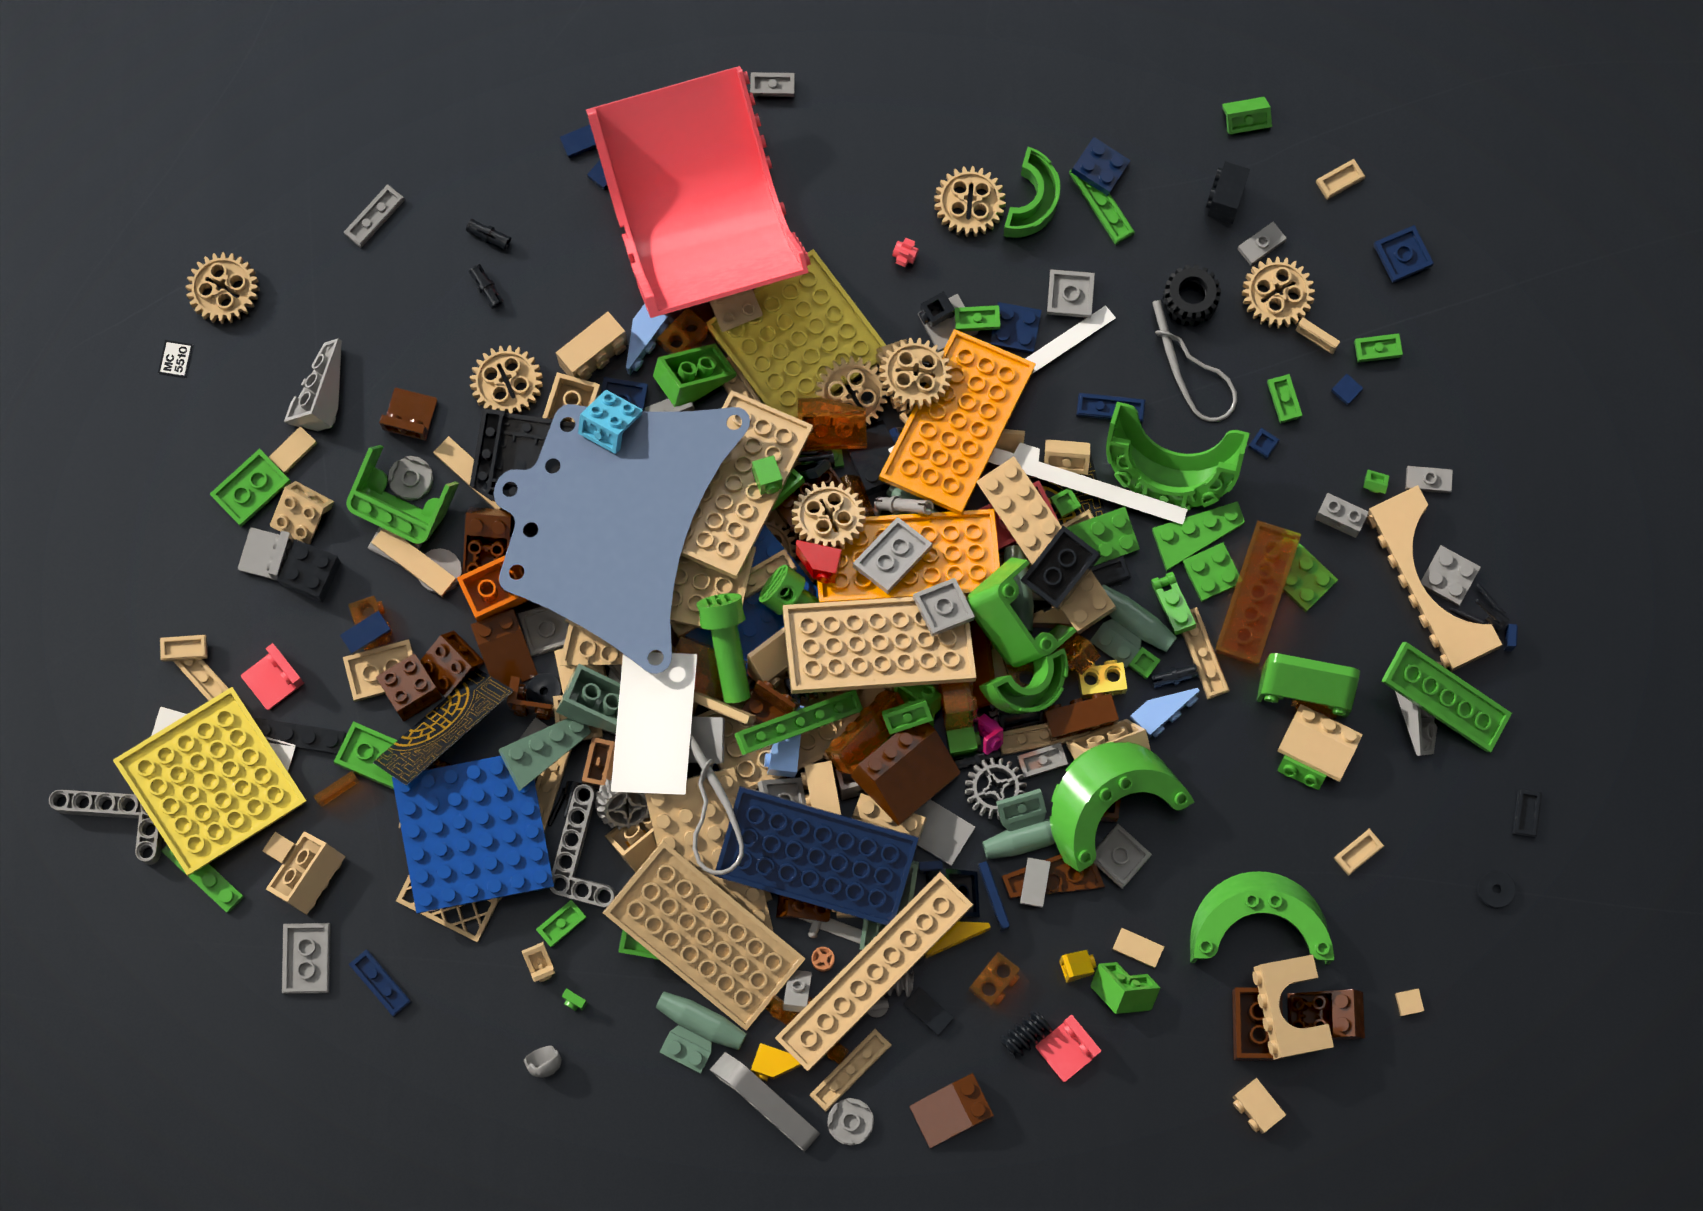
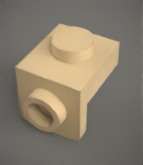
M543 942L522 951L534 982L538 980L539 982L546 981L555 974L553 964Z

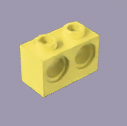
M1110 660L1104 662V665L1095 666V663H1087L1081 665V668L1077 670L1080 698H1092V695L1100 692H1105V695L1125 694L1127 691L1123 662L1118 663L1117 660ZM1114 672L1118 675L1119 680L1111 682L1108 680L1107 674ZM1091 675L1095 677L1097 682L1094 685H1088L1084 678Z

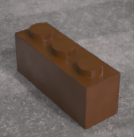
M1105 692L1094 694L1092 699L1083 701V698L1072 700L1070 705L1061 707V704L1052 705L1044 713L1051 742L1115 725L1119 721L1112 694L1105 695Z

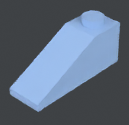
M799 705L797 710L804 708V706ZM801 734L773 744L769 754H765L764 767H768L767 775L795 778L798 768Z

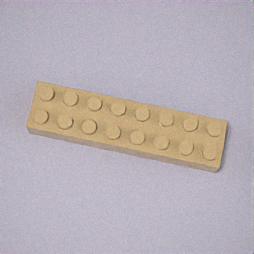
M1013 456L976 482L1033 565L1062 526ZM1090 570L1061 609L1077 630V633L1080 634L1115 611L1116 606Z

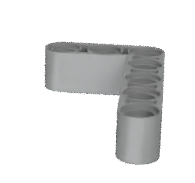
M582 784L576 787L573 792L552 870L554 887L550 888V890L556 895L600 907H607L617 896L616 890L613 887L575 876L596 799L595 788L588 784ZM583 788L590 791L591 795L588 801L581 800L579 796ZM578 810L582 811L585 816L584 821L580 824L576 823L573 818L574 813ZM570 833H575L578 836V843L575 846L570 845L567 841ZM565 855L572 858V866L570 868H565L561 863ZM558 878H563L566 881V888L563 891L556 888L555 882ZM580 884L587 885L589 889L585 897L579 895L577 891ZM602 890H607L611 894V899L608 903L600 899V892Z
M56 790L50 795V806L61 814L139 819L135 849L137 858L147 865H153L160 859L162 836L156 827L152 835H146V828L154 824L135 794ZM66 797L65 805L58 807V799ZM89 798V805L86 808H80L81 800ZM106 800H112V806L107 810H103V803ZM130 801H134V809L131 811H126V804ZM152 848L153 854L151 857L144 858V850Z
M724 1052L710 1069L714 1075L737 1091L804 1152L820 1135L813 1126L751 1070L731 1055Z

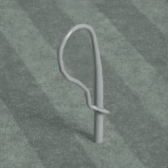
M1161 300L1152 302L1160 329L1155 331V333L1163 340L1172 372L1188 405L1200 419L1208 422H1220L1228 418L1235 410L1237 404V391L1230 378L1221 370L1205 365L1191 356L1183 340L1169 332ZM1172 340L1179 342L1188 359L1204 369L1219 374L1227 381L1233 394V402L1226 414L1210 418L1202 415L1196 409L1181 376Z
M690 736L689 748L702 769L698 785L704 801L700 821L693 833L692 849L697 864L704 871L712 875H724L732 872L740 864L744 855V843L732 805L712 769L713 759L707 761L694 737ZM706 778L724 806L739 843V855L736 862L724 870H712L706 867L701 861L697 850L698 833L704 823L708 805V798L703 786Z

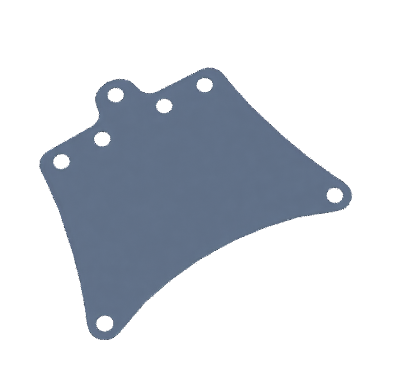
M564 405L554 415L536 464L527 470L516 469L503 473L495 485V502L500 508L511 513L515 520L513 534L499 575L500 585L505 591L544 606L587 629L618 649L645 671L655 674L663 672L669 667L672 659L670 624L672 598L679 559L688 530L702 497L721 463L750 427L749 415L744 409L739 407L683 412L642 411V415L623 432L621 449L614 454L578 434L580 414L587 408L586 406ZM732 415H738L742 419L741 427L736 430H731L727 427V419ZM566 417H571L575 421V427L570 432H564L560 428V422ZM549 459H557L560 462V469L556 473L546 471L545 464ZM508 482H514L518 487L517 493L512 497L505 496L502 491L503 486ZM532 522L538 526V533L534 537L524 535L523 528L527 523ZM521 565L524 568V575L521 579L514 580L510 577L509 570L512 566ZM653 650H659L663 653L664 658L659 665H652L648 661V655Z

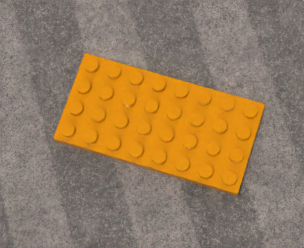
M954 329L943 350L944 356L942 357V359L949 358L946 366L952 367L951 372L948 373L952 375L951 381L948 382L950 384L949 389L945 390L944 397L939 396L938 403L931 400L930 407L923 403L922 408L919 409L917 404L915 405L879 475V480L962 515L977 485L976 481L980 479L1035 369L1036 363ZM926 383L924 388H930V385Z
M994 509L963 511L962 515L954 512H935L930 515L902 514L866 517V522L863 524V532L858 531L859 539L853 538L852 545L845 542V549H842V560L836 583H821L817 581L819 603L913 597L914 593L952 578H956L963 594H966L967 597L969 593L1000 567ZM899 517L932 543V548L887 594L854 569L853 562ZM840 520L839 522L845 524V523H848L849 521H847V520ZM832 523V528H833L834 532H837V530L835 529V527L833 526V523ZM820 528L818 530L820 532H826L828 529Z

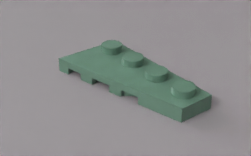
M567 718L500 748L499 753L515 785L521 791L564 754L585 739L591 731L588 725Z

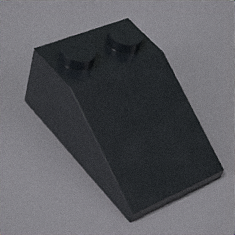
M881 420L842 435L841 438L865 496L868 497L888 489L891 485L879 480V475L890 455L888 449L895 444L884 421Z

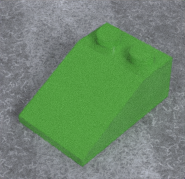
M714 343L658 357L653 377L673 406L676 407L698 400L735 378L737 373Z

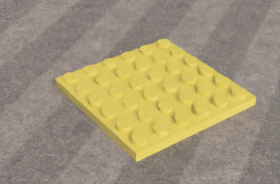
M814 249L808 252L811 265L807 266L809 273L757 287L753 290L763 313L761 317L725 332L721 331L716 317L705 323L706 328L746 378L762 403L798 419L819 405L816 400L822 396L816 395L815 391L821 388L816 385V382H823L820 373L827 375L826 366L832 369L834 368L833 361H836L839 365L841 364V357L846 362H849L850 356H853L854 362H857L859 357H862V364L870 360V368L878 364L876 349L886 346ZM853 373L850 376V380L854 381L855 379L860 377L861 374ZM841 376L842 381L847 386L849 384L845 376ZM834 384L830 391L837 393L843 387L840 384Z
M233 687L113 759L118 770L187 876H190L306 803V799Z

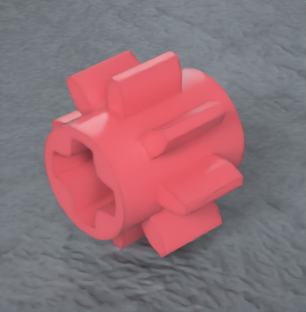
M905 238L903 242L897 241L892 254L893 257H896V264L906 267L907 263H914L919 251L918 248L914 247L915 241Z

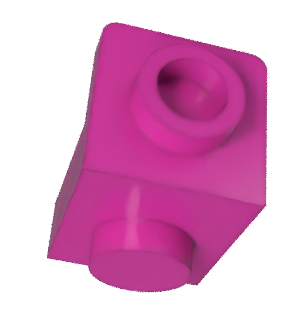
M986 714L978 718V732L984 738L983 752L988 755L993 750H998L1003 744V728L1000 727L996 720L991 719Z

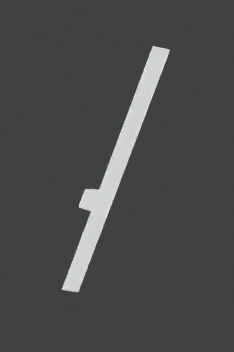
M1105 305L1093 313L1091 318L1084 319L1025 359L1036 363L1034 373L1116 317ZM894 446L888 449L890 453L892 452Z
M1023 443L1018 445L1014 453L995 447L988 461L1000 466L1014 456L1027 475L1179 524L1184 523L1188 510L1039 462L1040 449Z

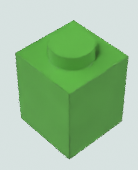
M774 455L752 462V473L760 495L765 493L774 494L779 489H782L783 479Z
M973 726L946 731L951 757L973 753V751L978 750L977 746L981 745L979 732H974Z

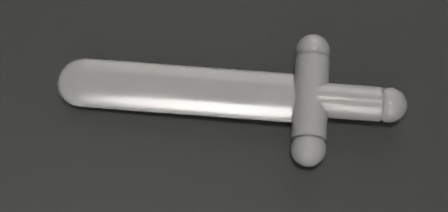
M799 918L811 923L810 931L808 932L810 938H816L819 929L860 944L861 929L831 918L829 922Z

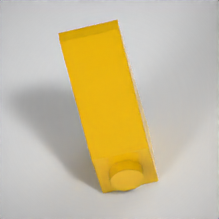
M957 922L925 954L926 958L989 931L991 928L990 924Z

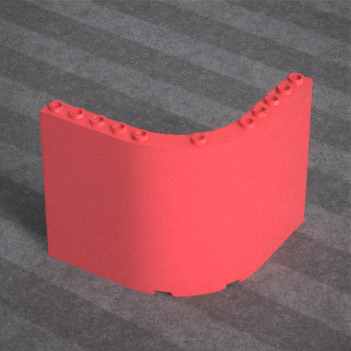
M740 66L586 109L620 228L624 227L626 232L622 234L626 251L650 318L809 273L807 266L811 265L808 253L802 247L795 232L791 233L784 218V215H786L784 203H779L769 171L772 168L769 155L765 156L763 149L767 147L764 135H760L758 131L761 122L758 113L754 114L752 106L756 105L752 92L748 93L747 84H750L747 71L743 72Z

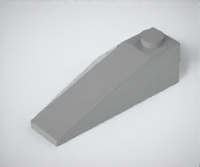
M339 338L323 344L312 364L314 369L312 374L307 379L304 378L301 383L304 387L299 397L294 396L284 420L286 424L320 431L331 428L335 423L339 402L342 342Z
M1396 692L1416 755L1434 754L1437 726L1434 723L1435 717Z

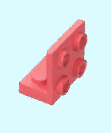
M273 643L265 648L269 654L241 675L242 679L267 710L272 709L304 684Z
M1073 1015L1065 1019L1059 1027L1035 1046L1063 1082H1066L1101 1053V1049Z

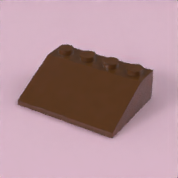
M927 722L897 732L859 763L851 777L899 826L960 775L961 772L937 731Z

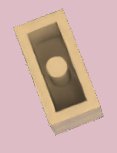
M1257 1078L1233 1096L1235 1100L1233 1105L1241 1114L1245 1112L1250 1119L1248 1121L1249 1125L1256 1133L1258 1131L1261 1134L1265 1133L1286 1116Z

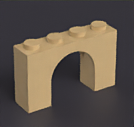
M1308 955L1253 967V981L1259 990L1258 1004L1260 1008H1263L1264 1013L1263 1026L1265 1031H1268L1270 1040L1268 1041V1049L1270 1054L1273 1055L1274 1060L1333 1048L1329 1024L1310 1028H1297L1290 1025L1283 1018L1279 1008L1281 993L1289 984L1318 978L1314 956Z

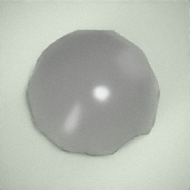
M553 1046L539 1048L528 1054L524 1059L529 1073L539 1078L553 1075L560 1068L562 1061L558 1050H555Z

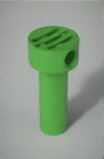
M782 565L773 572L763 586L759 596L760 603L777 615L783 614V605L819 603L817 597L804 589L805 578L788 565Z
M725 593L704 598L696 604L699 610L700 627L711 630L724 702L738 703L751 698L738 629V624L746 619L743 611L742 596L736 593Z

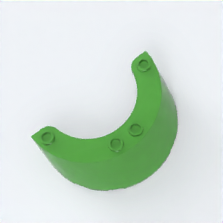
M1117 402L1110 422L1106 455L1108 463L1111 464L1115 472L1114 476L1124 488L1128 487L1135 493L1191 510V507L1202 505L1207 507L1219 501L1220 497L1231 491L1240 474L1250 433L1230 430L1216 446L1209 450L1194 454L1177 453L1159 446L1150 439L1141 426L1138 411L1134 406Z
M1109 742L1087 750L1065 770L1066 774L1060 784L1056 785L1051 802H1053L1052 816H1050V827L1063 861L1078 872H1081L1094 863L1096 859L1095 836L1098 824L1106 810L1118 799L1132 793L1147 792L1160 796L1175 810H1182L1194 803V800L1168 766L1151 750L1131 742Z
M1261 871L1247 872L1224 880L1206 895L1199 905L1192 922L1190 963H1195L1198 959H1209L1215 956L1223 935L1232 924L1243 917L1260 913L1272 914L1286 919L1301 932L1308 945L1310 954L1316 960L1325 961V965H1329L1334 961V951L1327 922L1320 906L1301 885L1279 874Z

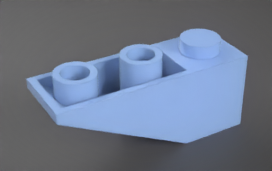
M645 304L633 318L626 363V370L629 375L633 371L639 370L643 364V357L646 353L650 354L653 351L657 338L663 336L669 328L668 316L664 314L650 318Z
M1195 688L1147 700L1130 716L1129 720L1146 729L1148 739L1152 735L1156 738L1165 730L1163 726L1168 721L1173 723L1181 716L1180 710L1185 706L1190 708L1198 700L1196 696L1200 690Z

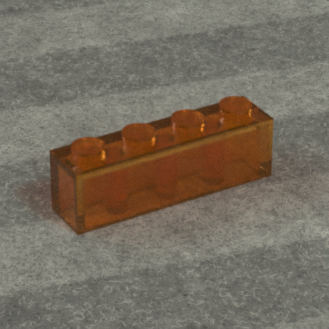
M887 690L880 692L875 697V700L861 711L860 716L854 722L848 724L845 731L830 743L825 753L838 772L853 774L858 764L872 754L890 735L883 719L882 711L905 704L898 692Z

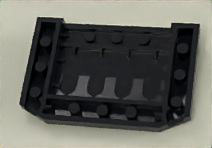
M483 408L470 486L489 500L495 502L494 488L503 473L516 469L527 470L536 464L553 419L511 414L505 411ZM560 422V428L564 432H570L575 427V422ZM549 459L545 464L546 471L556 473L560 469V462L557 459ZM508 482L503 486V494L507 497H512L517 493L518 487L514 482Z

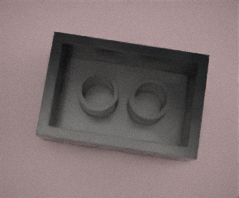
M1062 526L1022 577L1021 582L1059 611L1101 557L1100 553L1065 526Z

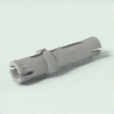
M878 496L876 500L882 502H874L876 510L890 511L893 514L907 512L930 515L932 511L926 509H934L933 502L930 500L903 499L900 496H892L891 498Z

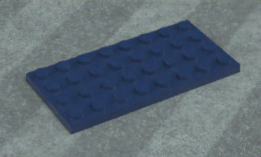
M739 786L733 811L741 831L744 855L740 864L732 872L724 875H714L715 877L884 925H888L896 917L919 837ZM730 821L715 870L729 868L736 862L739 855V843Z

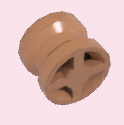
M819 947L813 951L812 964L816 970L826 972L833 967L835 958L829 948Z

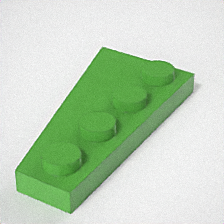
M1237 501L1186 517L1183 524L1170 522L1152 528L1166 572L1198 551L1205 549L1211 543L1245 524V520Z

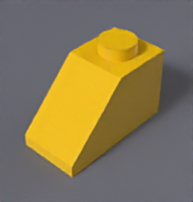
M1087 950L1062 955L1059 961L1066 983L1093 975V968L1097 967L1093 954L1089 955Z
M760 1043L751 1071L759 1079L768 1081V1078H778L802 1065L790 1053Z

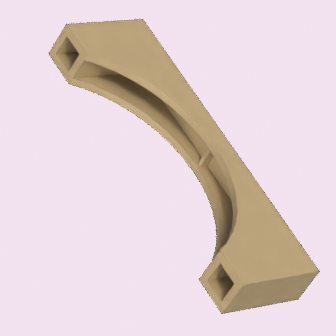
M1417 485L1369 508L1367 520L1372 529L1376 528L1379 534L1377 539L1382 548L1386 547L1389 553L1387 558L1392 568H1397L1400 574L1398 580L1403 588L1407 587L1410 593L1408 598L1413 608H1418L1421 614L1419 620L1424 628L1428 627L1431 633L1429 638L1434 648H1439L1442 654L1440 660L1445 668L1449 667L1450 671L1453 672L1500 649L1502 643L1492 624L1472 623L1453 616L1441 608L1429 596L1421 584L1413 560V537L1421 516L1427 510L1428 503Z

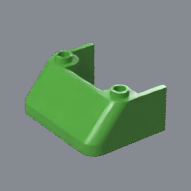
M381 445L370 447L347 498L346 505L348 510L352 514L412 543L421 544L426 542L445 517L459 483L455 481L445 484L440 498L428 500L423 509L416 507L384 491L388 482L387 475L375 467L384 447Z
M1011 557L969 593L966 600L975 616L974 619L1005 663L1009 666L1020 667L1050 655L1077 630L1074 627L1057 624L1048 633L1042 632L1033 638L1010 605L1019 594L1018 584L1013 578L1030 563L1025 559Z
M1271 653L1262 667L1257 701L1261 702L1264 698L1267 702L1278 703V700L1284 697L1327 705L1329 709L1333 710V714L1347 718L1352 711L1360 670L1332 663Z

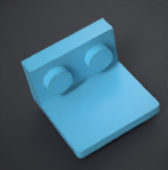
M605 390L580 414L578 434L616 454L621 449L623 432L642 415L643 410Z

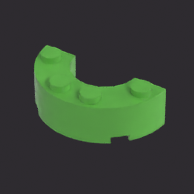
M1027 147L1021 176L1028 179L1034 185L1037 194L1034 200L1026 206L1019 208L1010 207L1003 234L1006 237H1025L1040 231L1051 221L1058 207L1060 196L1058 172H1056L1051 161L1043 153L1031 147Z
M1056 649L1050 655L1033 661V678L1025 688L1018 685L1011 675L996 677L980 685L979 688L993 706L1006 713L1021 714L1043 710L1051 706L1064 690L1062 686L1065 678L1068 676V660L1065 649Z

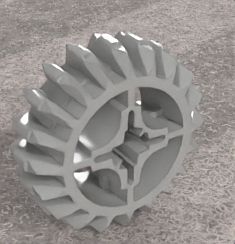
M990 758V765H987L986 761L982 760V769L978 765L974 766L977 774L969 772L968 776L972 780H966L965 785L972 788L966 789L965 794L973 795L967 799L968 803L976 802L972 807L973 811L980 807L982 808L980 816H983L985 811L989 812L988 819H992L993 813H997V819L1000 820L997 806L989 805L982 799L993 798L996 801L1005 799L1003 792L1011 785H1014L1015 788L1014 796L1026 793L1020 789L1026 788L1027 784L1024 782L1019 783V781L1024 779V775H1015L1018 773L1019 767L1011 770V761L1004 766L1003 758L999 759L998 764H995L994 758ZM992 772L1004 773L1009 779L1000 780ZM983 775H986L988 786L978 793L977 783ZM992 782L996 787H1002L999 790L1000 795L995 790L989 791V789H992Z
M606 779V785H600L599 791L596 792L595 807L597 815L604 824L608 823L611 828L617 826L619 831L622 827L629 829L630 826L639 825L640 822L645 821V818H650L645 793L612 792V780Z

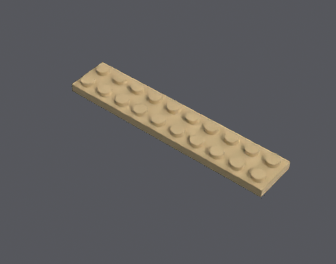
M939 872L775 1039L809 1072L974 905Z

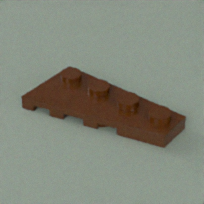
M1061 854L1044 860L1051 862L1045 895L1105 887L1098 868L1094 863L1078 872L1063 861ZM1026 867L1002 876L1010 899L1021 898Z

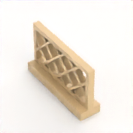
M408 875L396 902L416 911L414 902L410 903L404 900L407 890L412 889L410 886V876ZM501 898L487 900L491 902L488 911L479 914L476 903H472L476 916L467 919L463 918L460 906L440 909V911L434 913L424 912L420 914L479 942ZM456 908L460 921L452 924L447 921L445 912ZM441 913L442 918H440V917H438V916H436V915ZM477 918L479 929L476 935L468 932L465 922ZM462 924L463 929L456 925Z

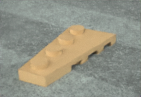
M572 621L569 622L560 666H576L578 664L622 665V652L587 629Z

